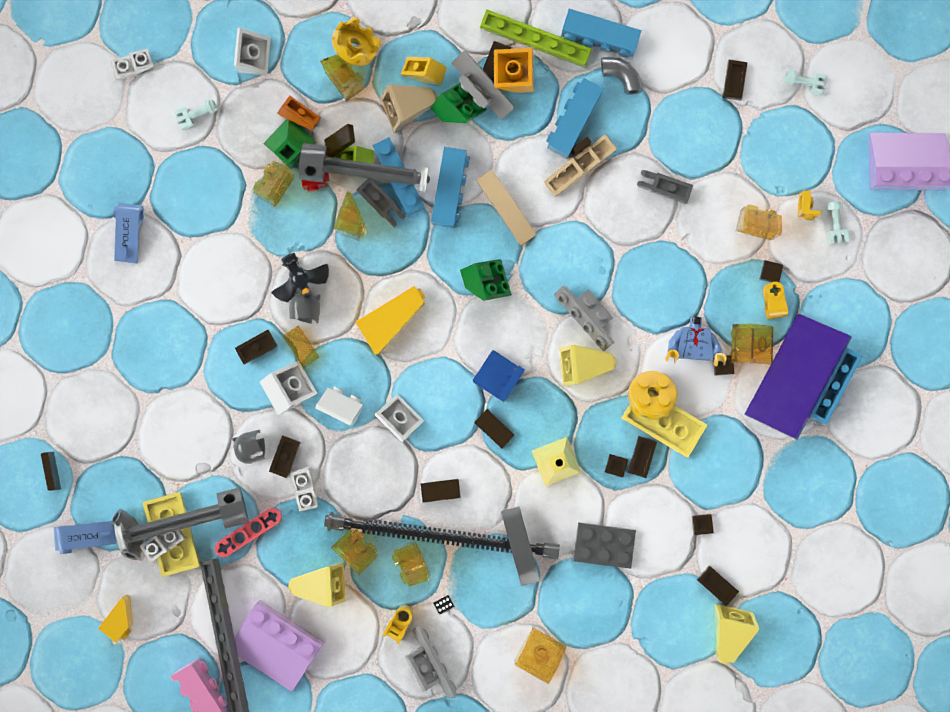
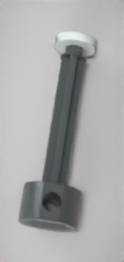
M303 143L299 162V179L323 183L325 174L328 172L410 184L412 186L420 184L419 192L421 190L425 192L426 185L430 181L428 176L429 166H423L421 173L415 169L328 157V146Z
M241 488L217 493L218 504L133 527L130 526L127 530L124 529L122 523H120V526L115 524V539L120 551L123 552V549L128 551L129 541L135 543L139 540L222 519L225 529L248 523L249 519Z

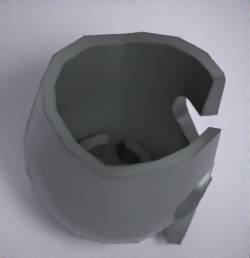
M302 293L294 295L289 306L290 319H297L310 324L313 319L316 323H319V300L321 295L315 296L312 294L308 298H304Z
M261 430L247 432L238 438H232V441H234V453L240 462L252 464L265 459L264 438L256 440V435Z

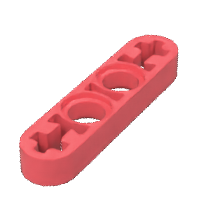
M270 508L218 541L215 545V553L220 557H226L277 525L282 519L281 511L277 508ZM270 511L272 513H277L278 516H276V522L274 520H270L265 524V522L261 519L262 516L264 520L270 517ZM254 522H259L262 525V529L258 533L254 532L251 528ZM238 532L245 534L246 538L243 543H238L235 539ZM232 541L236 546L235 549L233 545L228 547L227 553L220 551L221 543L226 545Z

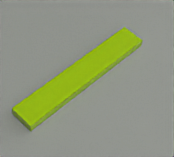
M486 9L480 25V29L584 68L592 51L589 47Z

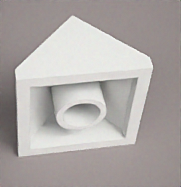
M240 27L237 28L234 67L238 73L268 74L270 37Z
M398 394L375 413V416L401 442H404L424 422Z

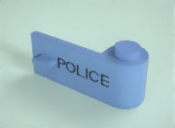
M119 203L118 206L114 207L113 216L116 218L114 261L138 263L139 225L142 224L144 219V207L141 205Z
M111 521L53 527L55 551H60V554L72 553V549L116 544L115 529L110 525Z

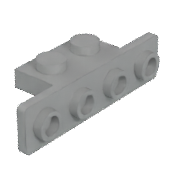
M466 50L452 61V65L462 75L458 79L461 82V87L474 97L473 100L479 107L482 106L484 109L489 106L500 119L506 117L515 108L500 89L494 88V82Z
M565 285L554 294L558 302L566 308L602 351H605L614 344L612 338L603 329L613 317L589 289L577 299Z
M421 626L412 629V632L420 647L406 655L405 658L423 691H426L440 683L447 698L457 697L456 686L447 676V669L440 662L436 648L431 645L427 631Z

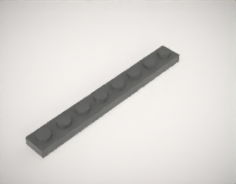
M219 559L200 562L229 710L230 712H249Z

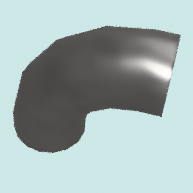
M601 58L603 77L613 76L618 78L623 84L624 93L627 95L643 92L639 73L630 63L620 58Z
M122 509L117 510L110 524L114 527L115 524L120 526V523H122L125 530L130 526L139 525L133 516ZM144 539L135 543L129 541L128 551L123 549L121 554L126 558L139 560L142 554L140 545L144 543Z

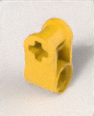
M779 282L766 284L763 288L767 319L787 317L788 306L785 300L783 285ZM770 289H776L777 292L770 293Z
M408 605L400 606L382 635H387L396 640L397 644H400L412 620V608ZM406 611L409 614V618H400L399 612Z

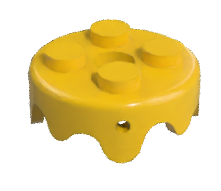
M353 17L347 22L341 21L332 34V45L336 53L352 65L363 66L371 63L381 46V39L374 37L372 28H362L359 25L360 19L358 17Z
M646 371L636 376L631 382L628 400L636 416L644 415L651 420H656L670 415L677 400V389L670 377L664 373ZM655 390L657 391L658 396L651 397L649 396L648 391Z

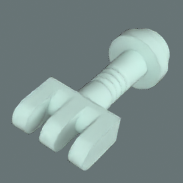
M795 70L786 72L784 82H787V85L792 86L794 82L811 86L810 93L824 95L825 90L818 89V87L825 88L826 83L819 80L826 81L827 75L815 73L812 79L796 75L797 72Z
M213 99L205 100V105L189 112L188 108L183 107L174 113L175 116L183 114V116L177 118L178 123L186 121V123L180 125L181 130H185L194 126L193 118L207 112L214 114L218 108Z
M840 201L829 202L827 210L832 212L834 231L827 232L828 242L830 245L834 244L835 236L836 243H842L841 235H843L845 243L849 242L848 229H841L839 209L843 208V205L840 204Z

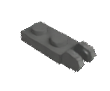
M647 170L641 171L643 177L655 180L653 185L644 181H638V187L651 190L650 192L684 204L688 203L693 188L692 184L660 173L656 174Z
M368 178L356 189L382 218H385L394 228L397 226L396 221L388 215L392 209L399 218L404 219L406 217L396 206V203L373 179Z

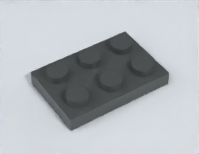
M578 522L573 561L631 569L636 530Z

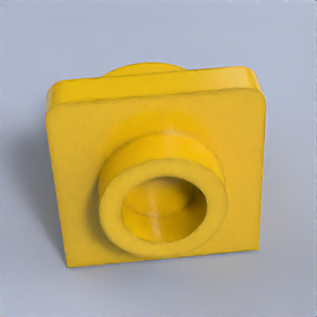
M802 191L799 194L798 217H803L804 220H815V218L821 215V211L810 210L814 202L813 197H811V191Z

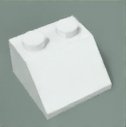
M299 361L270 373L260 381L278 415L317 394Z
M335 386L333 389L327 388L315 408L348 425L354 426L364 406L360 403L361 399L353 395L349 398L343 395V390Z

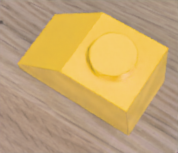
M407 57L401 75L426 84L441 85L447 67L432 58Z
M128 595L123 596L98 628L116 643L122 639L126 640L132 632L130 628L133 625L131 600Z

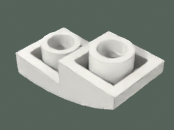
M148 48L130 52L129 56L111 60L116 80L142 73L154 67Z
M309 467L291 471L290 476L299 511L318 507Z
M181 530L154 536L140 545V548L149 561L152 562L186 539Z

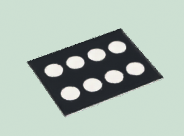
M449 595L433 603L439 615L455 607Z

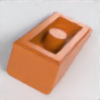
M290 95L277 112L281 117L310 130H313L321 117Z

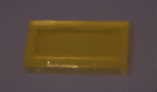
M299 325L283 335V338L303 368L320 358Z

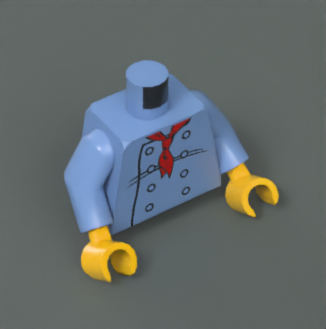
M691 316L690 327H682L669 340L668 354L665 361H668L669 357L674 358V363L678 359L711 361L714 357V366H718V361H722L723 365H725L727 357L723 354L721 346L711 330L701 328L702 317Z

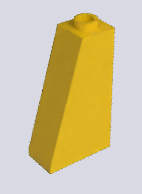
M415 286L411 287L355 322L376 356L387 347L425 305L423 299L426 297L420 288L417 290Z

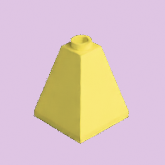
M577 345L559 348L563 386L579 384L614 370L616 367V358L613 354Z
M567 437L532 450L545 486L581 473ZM557 459L562 460V464L559 467L555 464Z
M337 563L292 578L288 585L289 591L294 596L327 607H333L345 602L344 563Z
M715 604L716 653L718 661L723 664L734 663L757 634L759 626L753 612Z

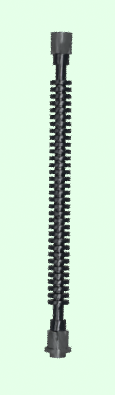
M334 512L326 515L324 527H327L328 531H331V529L343 531V529L351 530L354 528L362 529L363 534L367 530V534H370L372 531V535H375L377 531L378 536L382 532V536H385L387 533V537H390L392 533L393 538L397 534V538H400V535H402V539H405V535H407L408 540H410V536H412V540H415V537H417V541H420V537H422L423 542H425V538H427V542H430V539H432V543L437 539L438 544L440 540H442L441 544L447 541L446 545H449V542L452 541L451 545L453 546L455 542H457L456 546L462 543L461 547H464V543H467L466 547L468 548L469 544H471V548H474V545H476V549H479V545H481L483 550L484 546H486V550H489V547H491V551H494V547H496V551L499 552V548H501V552H504V549H506V553H509V549H511L508 538L505 541V537H502V540H500L501 536H498L496 540L495 535L490 539L491 535L485 538L486 534H483L481 538L480 533L476 537V533H473V536H471V532H468V536H466L465 531H463V535H461V531H458V534H456V530H453V534H451L450 529H448V533H446V529H443V532H441V528H438V532H436L435 527L433 531H431V527L426 530L427 526H424L423 530H421L422 526L420 525L418 529H416L417 525H414L412 528V524H409L407 528L405 523L403 527L402 523H399L397 526V522H394L392 526L390 521L389 525H387V521H384V524H382V520H379V524H377L375 519L374 523H372V519H369L368 523L367 518H364V522L353 521V518L334 514ZM545 542L544 544H530L531 550L535 552V555L558 560L560 544Z

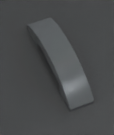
M520 506L501 511L521 586L539 582L540 579Z

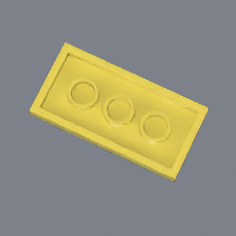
M650 390L648 391L649 396H651V397H657V396H658L657 394L653 393L652 391H650ZM629 404L621 419L686 458L689 457L707 427V424L677 406H674L672 412L667 417L663 416L656 420H651L644 415L636 416L632 411L631 404Z
M182 492L142 502L147 522L187 512ZM191 527L181 529L186 539L157 558L162 577L201 566Z

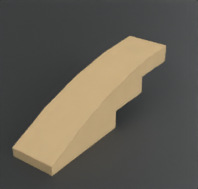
M604 134L595 143L588 146L575 158H572L558 169L544 183L556 197L614 153L617 148L610 138Z
M492 169L476 179L487 199L519 245H523L536 235Z

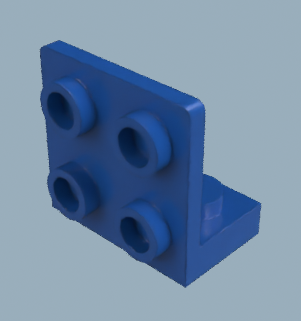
M492 350L472 382L504 402L525 369Z

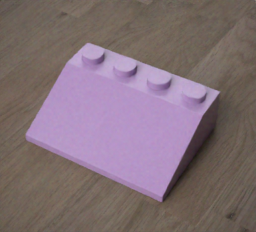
M869 133L870 190H946L950 188V150L946 133Z
M261 600L254 605L235 636L238 657L291 692L324 643Z

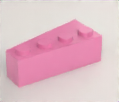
M198 658L170 676L174 682L178 680L181 688L179 690L183 697H189L190 707L193 712H229L227 701L223 695L220 696L217 690V682L208 674L207 671L209 669L205 661H201Z

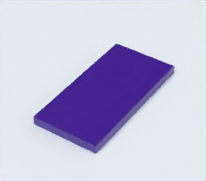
M798 314L750 402L745 415L798 440L852 337Z

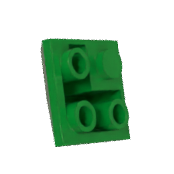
M461 83L441 93L430 109L443 122L467 123L486 112L487 108L479 107L474 102V97L469 92L464 91L460 85Z
M286 119L263 144L291 170L300 161L303 143L316 144L317 142L298 124Z
M501 259L474 263L460 269L465 288L481 300L487 301L512 295Z

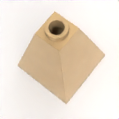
M387 85L380 99L393 133L400 131L430 110L438 96L435 91L428 87Z

